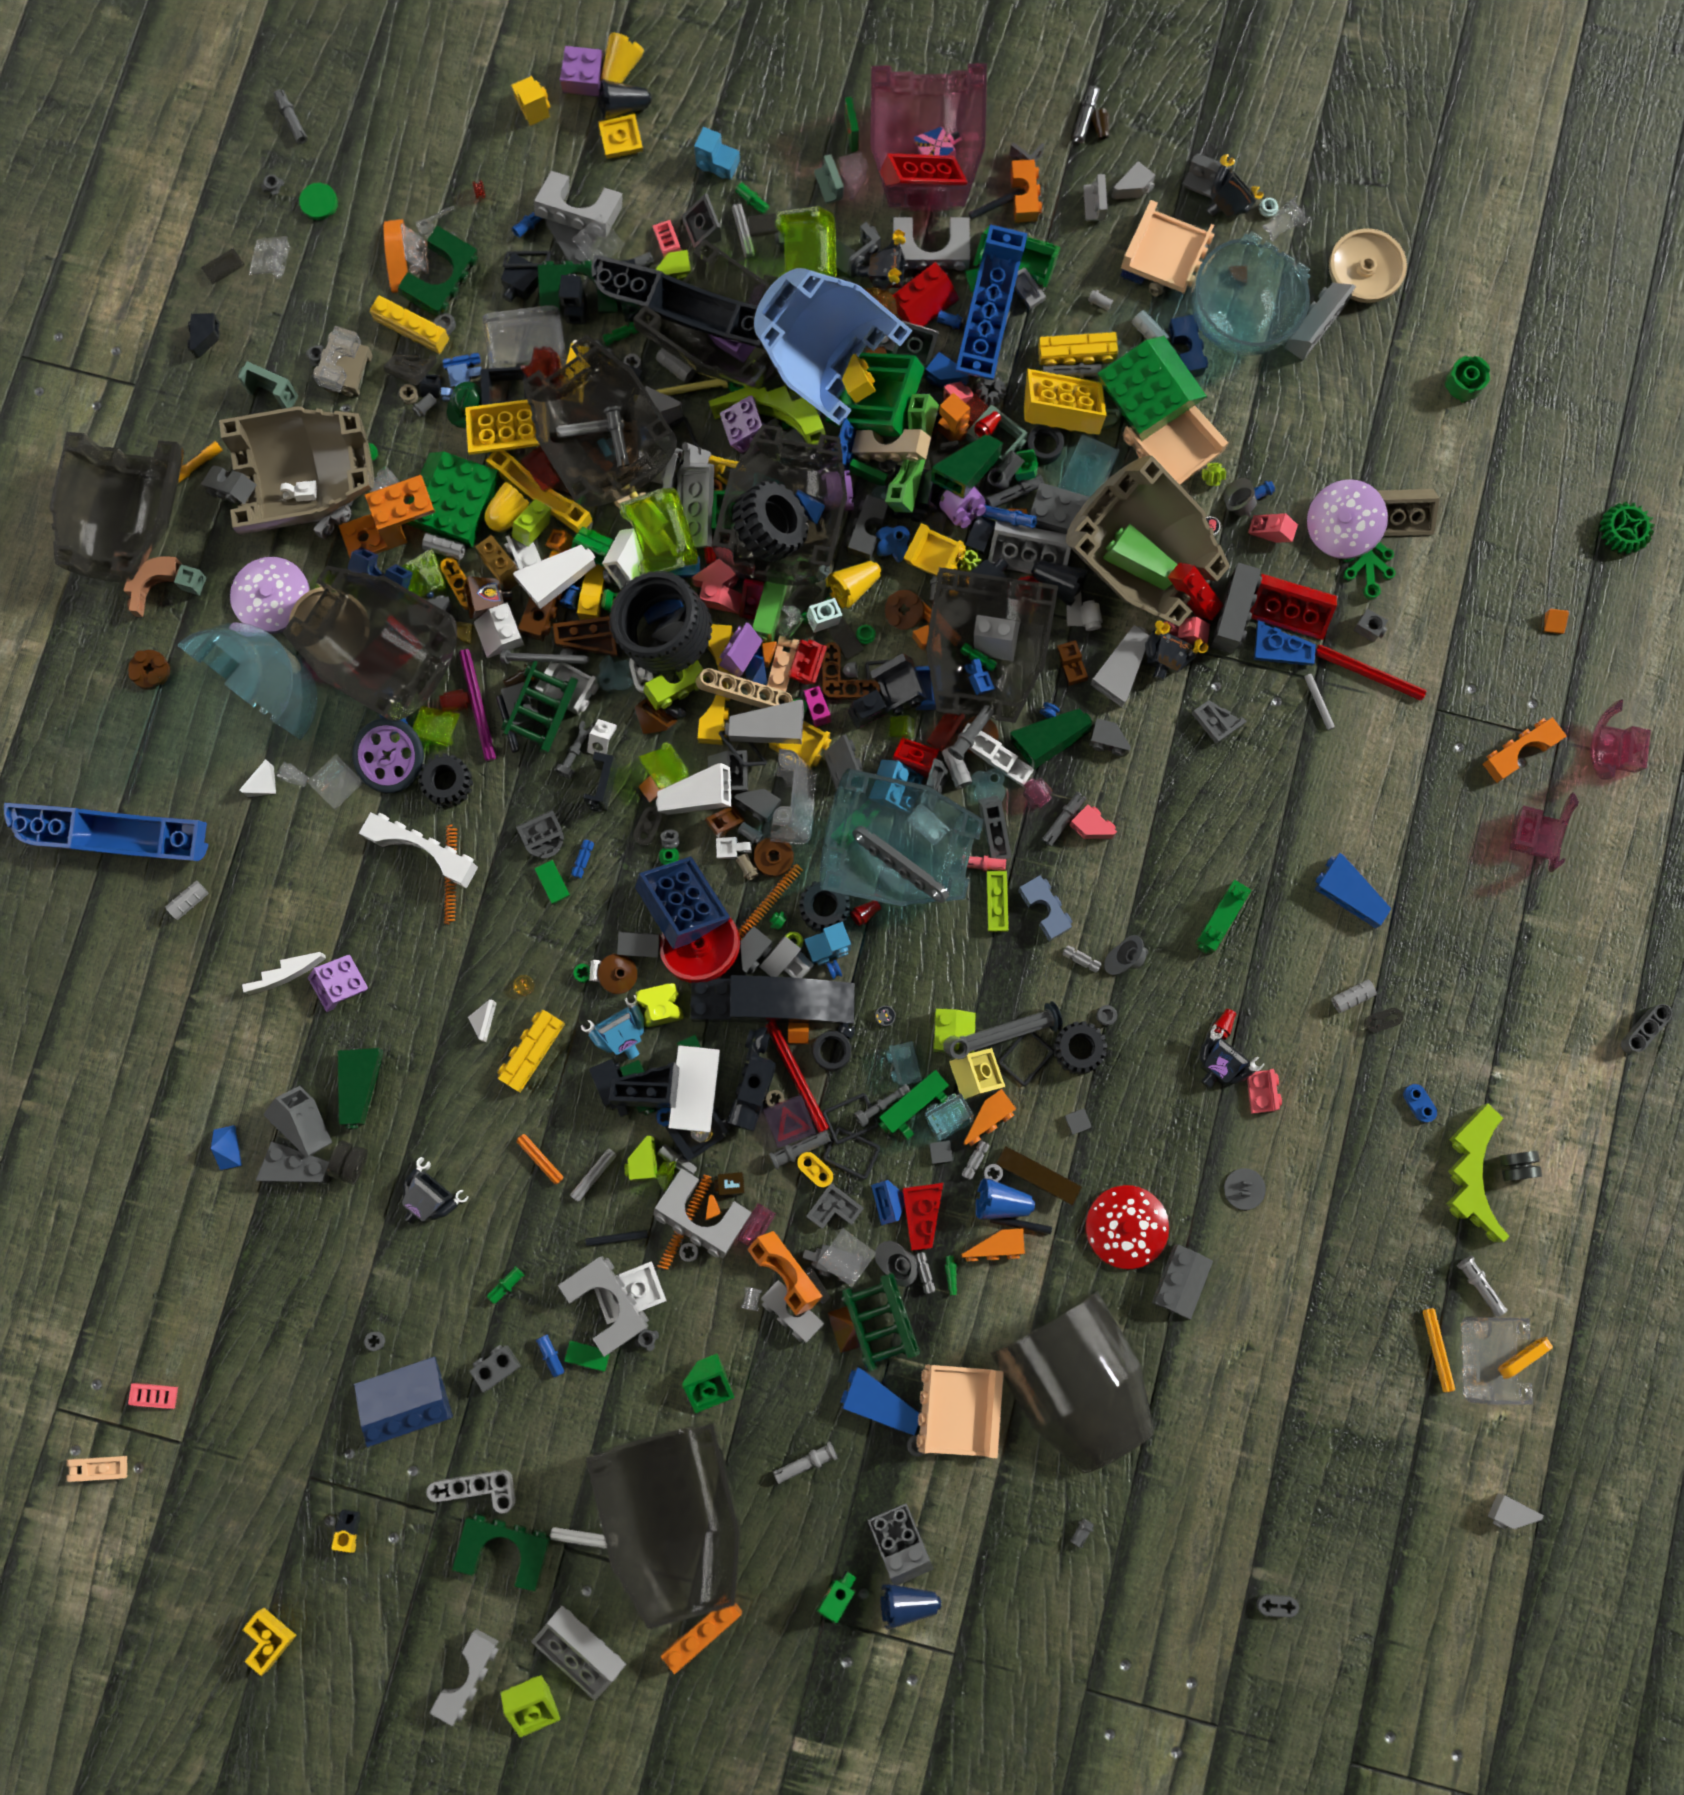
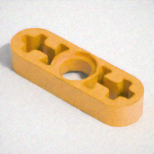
M445 558L441 562L440 568L459 603L464 609L468 610L467 602H465L466 599L462 594L464 593L463 587H454L456 580L462 579L465 581L466 577L454 558ZM448 564H451V566H453V570L456 573L455 575L452 576L449 569H447Z
M1547 1337L1539 1338L1500 1365L1498 1371L1503 1379L1511 1378L1550 1351L1553 1346Z

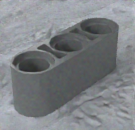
M1666 1004L1650 1007L1622 1039V1050L1627 1054L1643 1051L1671 1019V1008ZM1657 1009L1662 1013L1661 1019L1656 1014ZM1644 1025L1649 1027V1033L1644 1031ZM1632 1039L1635 1040L1637 1044L1636 1049L1633 1048L1631 1045Z

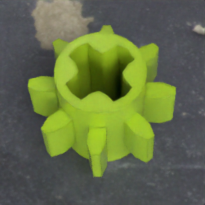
M1208 463L1207 469H1202L1203 481H1206V484L1210 486L1220 485L1221 480H1226L1225 468H1222L1220 463Z
M968 548L964 558L958 562L959 571L968 574L981 562V559L977 556L978 552Z

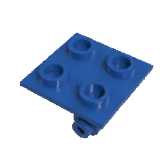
M844 418L833 453L836 457L834 466L841 468L843 465L847 471H850V464L855 459L852 449L856 430L847 418Z

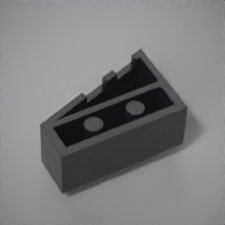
M672 1062L666 1066L651 1068L645 1072L611 1080L609 1101L615 1106L676 1108L680 1068L675 1062Z

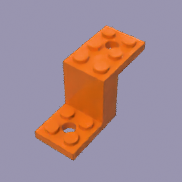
M418 475L365 494L371 514L338 526L349 557H351L353 551L360 547L378 554L408 543L401 525L433 514L435 510L423 477ZM408 496L415 498L412 504L404 503ZM361 534H369L366 541H359Z

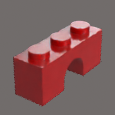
M1179 562L1169 574L1168 579L1174 587L1191 597L1187 604L1196 617L1212 620L1224 606L1195 565Z

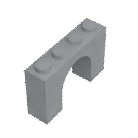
M551 171L534 200L535 216L606 238L622 209V193L604 188L594 205L587 208H574L564 202L569 192V176Z
M894 217L893 233L897 229L905 233L903 237H905L906 241L903 245L900 244L906 258L904 270L917 269L923 271L935 262L942 270L955 269L961 271L969 269V218L950 217V241L948 245L941 251L930 253L918 248L913 240V217Z
M681 1168L655 1207L653 1215L660 1223H667L672 1226L673 1230L679 1235L684 1234L691 1238V1242L695 1245H702L707 1248L712 1256L723 1259L752 1212L733 1202L724 1218L718 1224L711 1227H701L694 1224L686 1215L685 1203L696 1188L699 1179Z
M600 1256L558 1286L569 1303H573L597 1287L606 1288L617 1297L620 1306L617 1320L612 1326L593 1338L605 1357L649 1327L647 1325L649 1320L643 1311L639 1312L635 1304H637L634 1296L631 1293L627 1294L623 1288L626 1285L619 1275L616 1277L612 1269L614 1266L611 1261Z

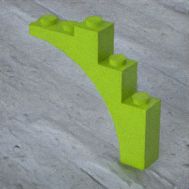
M761 376L743 382V389L709 401L715 419L721 418L720 413L752 395L759 414L775 417L794 427L803 436L808 447L827 441L816 407L804 398L792 401L786 386L767 392Z
M1484 1104L1449 1139L1453 1143L1452 1147L1464 1155L1450 1168L1448 1173L1452 1175L1451 1179L1454 1183L1463 1187L1446 1204L1450 1207L1449 1211L1456 1218L1463 1219L1471 1216L1470 1220L1477 1227H1482L1486 1231L1485 1235L1491 1241L1499 1243L1505 1242L1510 1236L1500 1226L1489 1207L1484 1191L1482 1174L1487 1144L1494 1130L1503 1120V1117L1491 1105Z

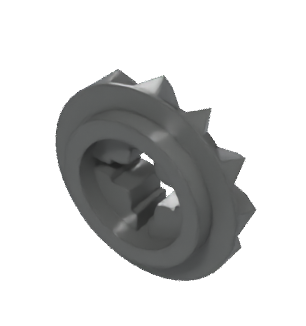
M994 377V380L982 378L977 383L976 396L981 403L989 406L991 404L997 405L1005 398L1006 387L999 377ZM994 385V391H995V392L992 391L991 394H989V396H987V395H988V389H987V388H991V386Z

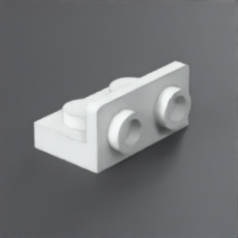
M509 535L506 536L508 541L505 544L509 555H514L515 560L513 562L518 570L541 561L534 542L527 547L517 540L511 539Z

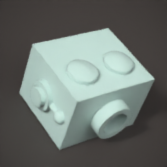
M833 598L809 606L806 616L815 633L839 625L842 613L836 599Z

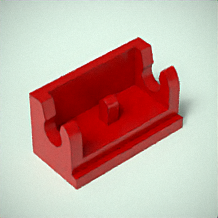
M808 639V642L800 640L788 677L805 685L815 683L827 646Z

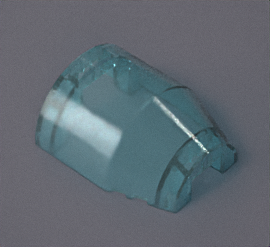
M226 623L193 633L177 645L199 663L203 661L227 680L224 684L253 707L256 704L260 705L261 709L259 711L264 715L267 712L272 714L270 719L298 739L301 740L310 728L317 708V689L312 673L296 654L267 631L245 623Z
M848 768L839 782L826 827L820 864L821 889L897 906L936 902L925 892L918 890L910 881L903 879L894 869L887 867L879 858L872 856L867 849L854 839L853 830L858 826H863L868 829V832L877 835L934 877L936 882L942 883V886H945L944 888H947L949 892V898L945 901L965 899L970 880L965 874L973 840H979L984 820L929 786Z

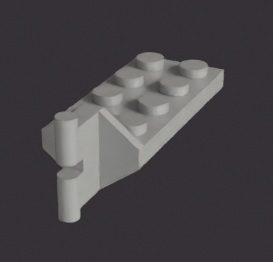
M685 442L682 445L684 463L678 467L675 549L685 550L712 547L714 465L708 463L711 453Z

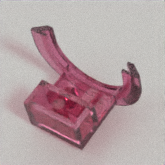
M1623 699L1614 702L1602 714L1593 732L1590 757L1597 776L1602 780L1614 778L1616 769L1632 773L1647 769L1651 730L1634 726L1627 729L1606 726L1615 714L1622 711Z
M1572 792L1566 800L1559 820L1542 816L1544 810L1523 805L1517 815L1509 849L1549 859L1548 870L1551 873L1562 866L1565 862V858L1560 860L1563 837L1569 819L1579 803L1575 793Z

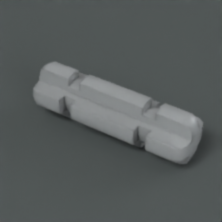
M1066 946L1063 951V956L1069 959L1072 958V961L1085 968L1089 967V970L1095 973L1101 967L1099 961L1091 960V957L1078 950L1075 951V948L1071 946Z
M984 1141L978 1143L977 1150H974L967 1163V1168L965 1167L962 1172V1176L967 1179H972L975 1174L974 1171L977 1170L985 1156L983 1154L989 1148V1144Z
M925 1253L915 1254L914 1257L918 1263L917 1269L921 1283L924 1284V1293H932L935 1291L934 1283L931 1282L932 1276L928 1263L926 1264Z

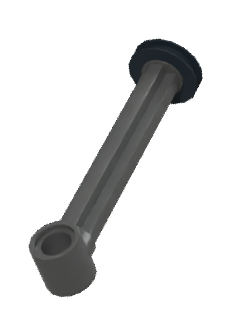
M1050 1001V1003H1045L1044 1011L967 1036H950L944 1041L943 1049L949 1056L963 1059L971 1051L1039 1029L1050 1027L1054 1032L1057 1029L1062 1030V1016L1056 1003ZM959 1043V1049L954 1052V1045Z

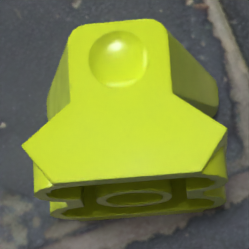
M665 984L636 992L637 1002L646 1008L643 1016L645 1027L658 1026L684 1018L682 1009L673 1004L679 997L675 984Z

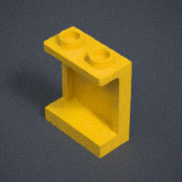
M921 523L904 556V560L907 564L948 582L950 577H954L959 560L964 558L966 546L962 541L959 540L957 542L943 536Z
M803 720L802 744L769 743V748L811 771L813 766L817 767L822 758L820 756L822 750H827L832 740L830 739V732H823Z

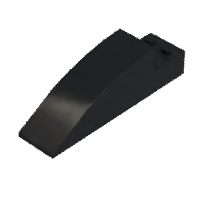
M731 975V979H714L698 983L691 982L690 1019L692 1022L835 1024L849 1022V1024H854V983Z

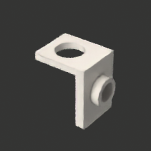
M598 719L589 734L587 752L594 754V752L607 754L609 740L615 732L617 725ZM593 743H600L603 746V750L598 751L594 749Z

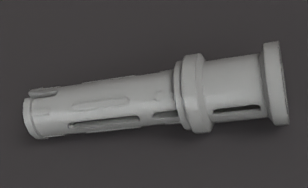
M1473 1256L1465 1258L1458 1263L1457 1267L1463 1270L1468 1278V1283L1476 1287L1496 1317L1505 1314L1508 1311L1507 1308H1505L1486 1281L1484 1271H1481L1474 1262L1475 1258Z
M829 1441L826 1446L816 1451L813 1449L809 1452V1455L773 1472L778 1484L810 1468H820L821 1464L832 1459L837 1460L838 1458Z

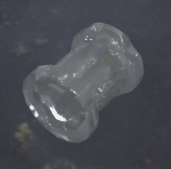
M745 1287L744 1303L741 1304L740 1308L759 1311L757 1306L759 1296L763 1290Z

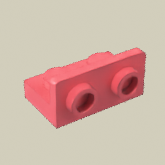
M1274 1069L1257 1071L1247 1079L1251 1114L1280 1110L1282 1098L1277 1092L1279 1077L1274 1072Z

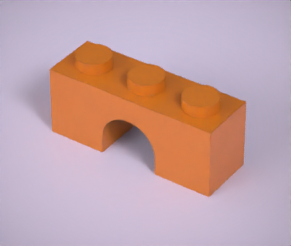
M1035 160L1012 161L1011 164L1012 188H1022L1027 192L1024 195H1015L1013 205L1015 223L1037 221L1038 215L1042 213V202H1038L1040 184H1037L1036 179H1039V168L1035 167Z
M953 392L940 405L939 414L942 418L938 421L937 430L954 445L958 440L962 441L966 437L969 426L968 421L970 419V407Z

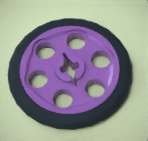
M380 718L368 723L359 732L354 742L352 759L359 778L367 786L382 793H394L409 787L417 779L422 769L424 751L420 738L410 725L395 718ZM394 731L398 732L400 736L399 741L396 743L391 740V734ZM376 733L381 737V742L378 745H375L372 741V737ZM406 747L411 751V756L408 759L402 755V751ZM367 752H371L374 756L371 763L365 760ZM386 752H391L389 756L391 759H384L387 755ZM397 766H401L404 770L401 777L395 774ZM379 768L385 771L383 779H379L376 775Z

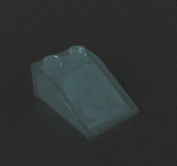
M1082 435L1058 488L1091 497L1105 483L1120 450L1087 435Z

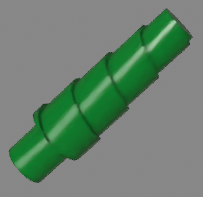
M954 1255L946 1256V1265L944 1266L950 1295H957V1267L954 1263Z

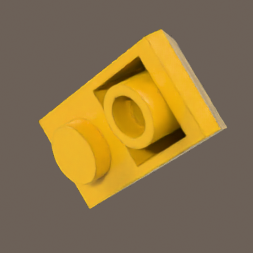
M856 353L851 356L842 377L846 391L855 403L876 391L873 386L875 380L871 373L867 372L869 367L864 358L860 359Z

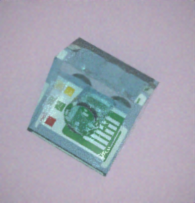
M961 1093L957 1096L956 1094L948 1096L945 1099L946 1102L939 1106L938 1104L930 1106L927 1109L928 1112L925 1113V1118L937 1142L973 1123V1113Z

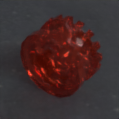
M479 180V183L473 181L476 199H479L480 196L486 198L482 180Z

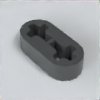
M1262 1594L1256 1603L1258 1610L1267 1616L1293 1617L1299 1611L1297 1600L1288 1595ZM1266 1599H1268L1270 1603L1276 1604V1606H1270L1266 1611L1262 1603H1266ZM1290 1601L1294 1607L1290 1608L1289 1612H1287L1285 1608L1280 1607V1604L1286 1605Z

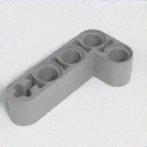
M507 1470L438 1480L429 1485L427 1489V1496L433 1502L491 1493L493 1507L499 1513L508 1512L515 1504L513 1478ZM498 1475H503L506 1478L505 1486H500L497 1483ZM478 1478L483 1479L485 1482L483 1490L476 1487V1480ZM456 1482H461L464 1485L463 1493H458L455 1490ZM437 1487L438 1489L448 1487V1491H444L441 1494L435 1493L434 1489ZM500 1497H506L509 1500L507 1508L500 1505Z

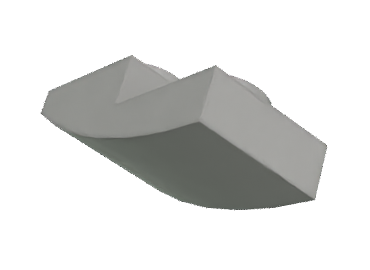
M348 505L343 506L320 520L313 530L320 538L325 540L333 532L334 524L340 525L350 519L351 509Z
M784 936L759 967L771 977H778L801 948Z

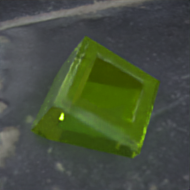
M908 715L891 717L889 736L913 738L914 718Z
M676 1161L663 1162L656 1174L663 1191L667 1190L673 1179Z

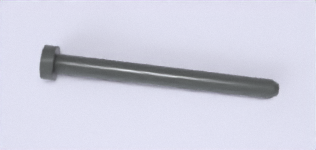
M502 650L500 654L501 662L509 664L510 661L534 662V660L537 662L587 664L589 662V657L579 655L511 653L510 650Z

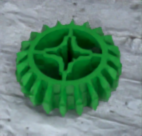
M1624 502L1622 505L1617 503L1603 514V519L1600 521L1602 527L1599 532L1604 533L1601 539L1607 540L1605 545H1612L1611 551L1617 548L1619 554L1625 551L1626 555L1631 552L1636 553L1644 549L1654 535L1652 529L1655 524L1650 523L1653 517H1647L1648 511L1643 512L1642 506L1637 508L1635 502L1630 505L1628 502ZM1615 517H1616V519H1617V522H1616L1617 528H1616V529H1615V527H1614ZM1638 527H1639V531H1640L1639 538L1637 537V534H1638V533H1637V528H1638Z

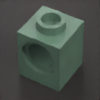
M180 565L174 583L182 591L200 596L206 577L198 569Z

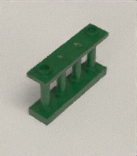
M534 660L532 665L528 664L523 675L527 677L509 720L504 719L501 730H504L503 737H506L508 732L511 731L538 743V746H541L539 752L546 755L551 748L578 679L571 677L569 681L565 680L563 682L535 669L538 662ZM531 677L561 689L560 691L563 692L561 699L557 698L556 700L528 688ZM527 695L552 706L556 710L554 716L548 718L520 706L523 696ZM516 713L546 725L545 727L548 728L546 736L543 734L540 736L513 724Z
M893 1273L880 1277L881 1282L879 1285L853 1293L851 1287L842 1290V1301L845 1307H848L863 1352L862 1361L864 1366L868 1367L869 1372L878 1368V1361L902 1353L906 1354L908 1359L920 1354ZM881 1292L886 1293L888 1299L886 1305L863 1313L859 1312L856 1301ZM886 1313L893 1314L894 1325L866 1333L863 1321ZM894 1333L900 1334L902 1340L900 1345L875 1354L873 1353L870 1341Z

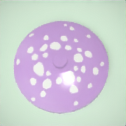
M1341 480L1325 487L1314 498L1307 516V527L1312 541L1322 552L1339 559L1356 558L1371 551L1382 539L1388 522L1387 508L1381 495L1369 484L1358 480Z
M264 557L250 562L237 574L230 591L231 606L238 619L249 629L263 634L281 633L289 629V618L292 608L301 596L310 591V587L305 575L292 562L278 557Z

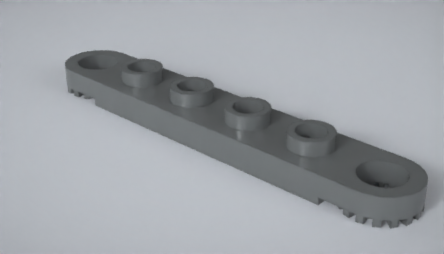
M858 826L853 830V837L861 846L867 849L872 856L883 861L887 867L898 872L903 879H907L914 884L918 890L925 892L939 903H943L949 898V892L947 888H944L945 886H942V883L936 882L934 877L877 835L868 832L866 827Z

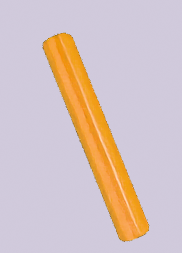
M1433 1308L1423 1310V1316L1443 1392H1452L1455 1390L1436 1312Z

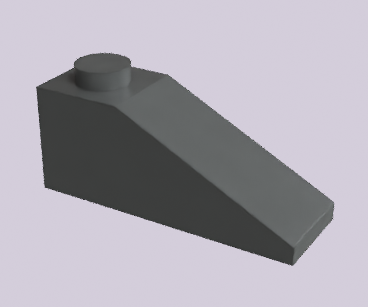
M997 795L978 799L991 858H1012L1002 801Z

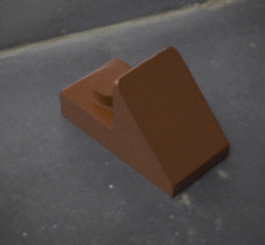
M732 805L707 817L705 821L718 838H723L729 830L740 826L745 819L737 808Z

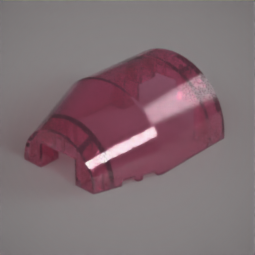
M987 63L968 64L967 70H953L951 74L916 75L913 71L894 72L891 66H871V150L890 208L902 211L939 212L958 210L966 206L986 148ZM939 127H943L947 135L958 130L962 140L953 146L956 151L955 158L968 182L967 185L923 187L890 186L885 184L880 170L887 153L921 155L915 144L914 137Z

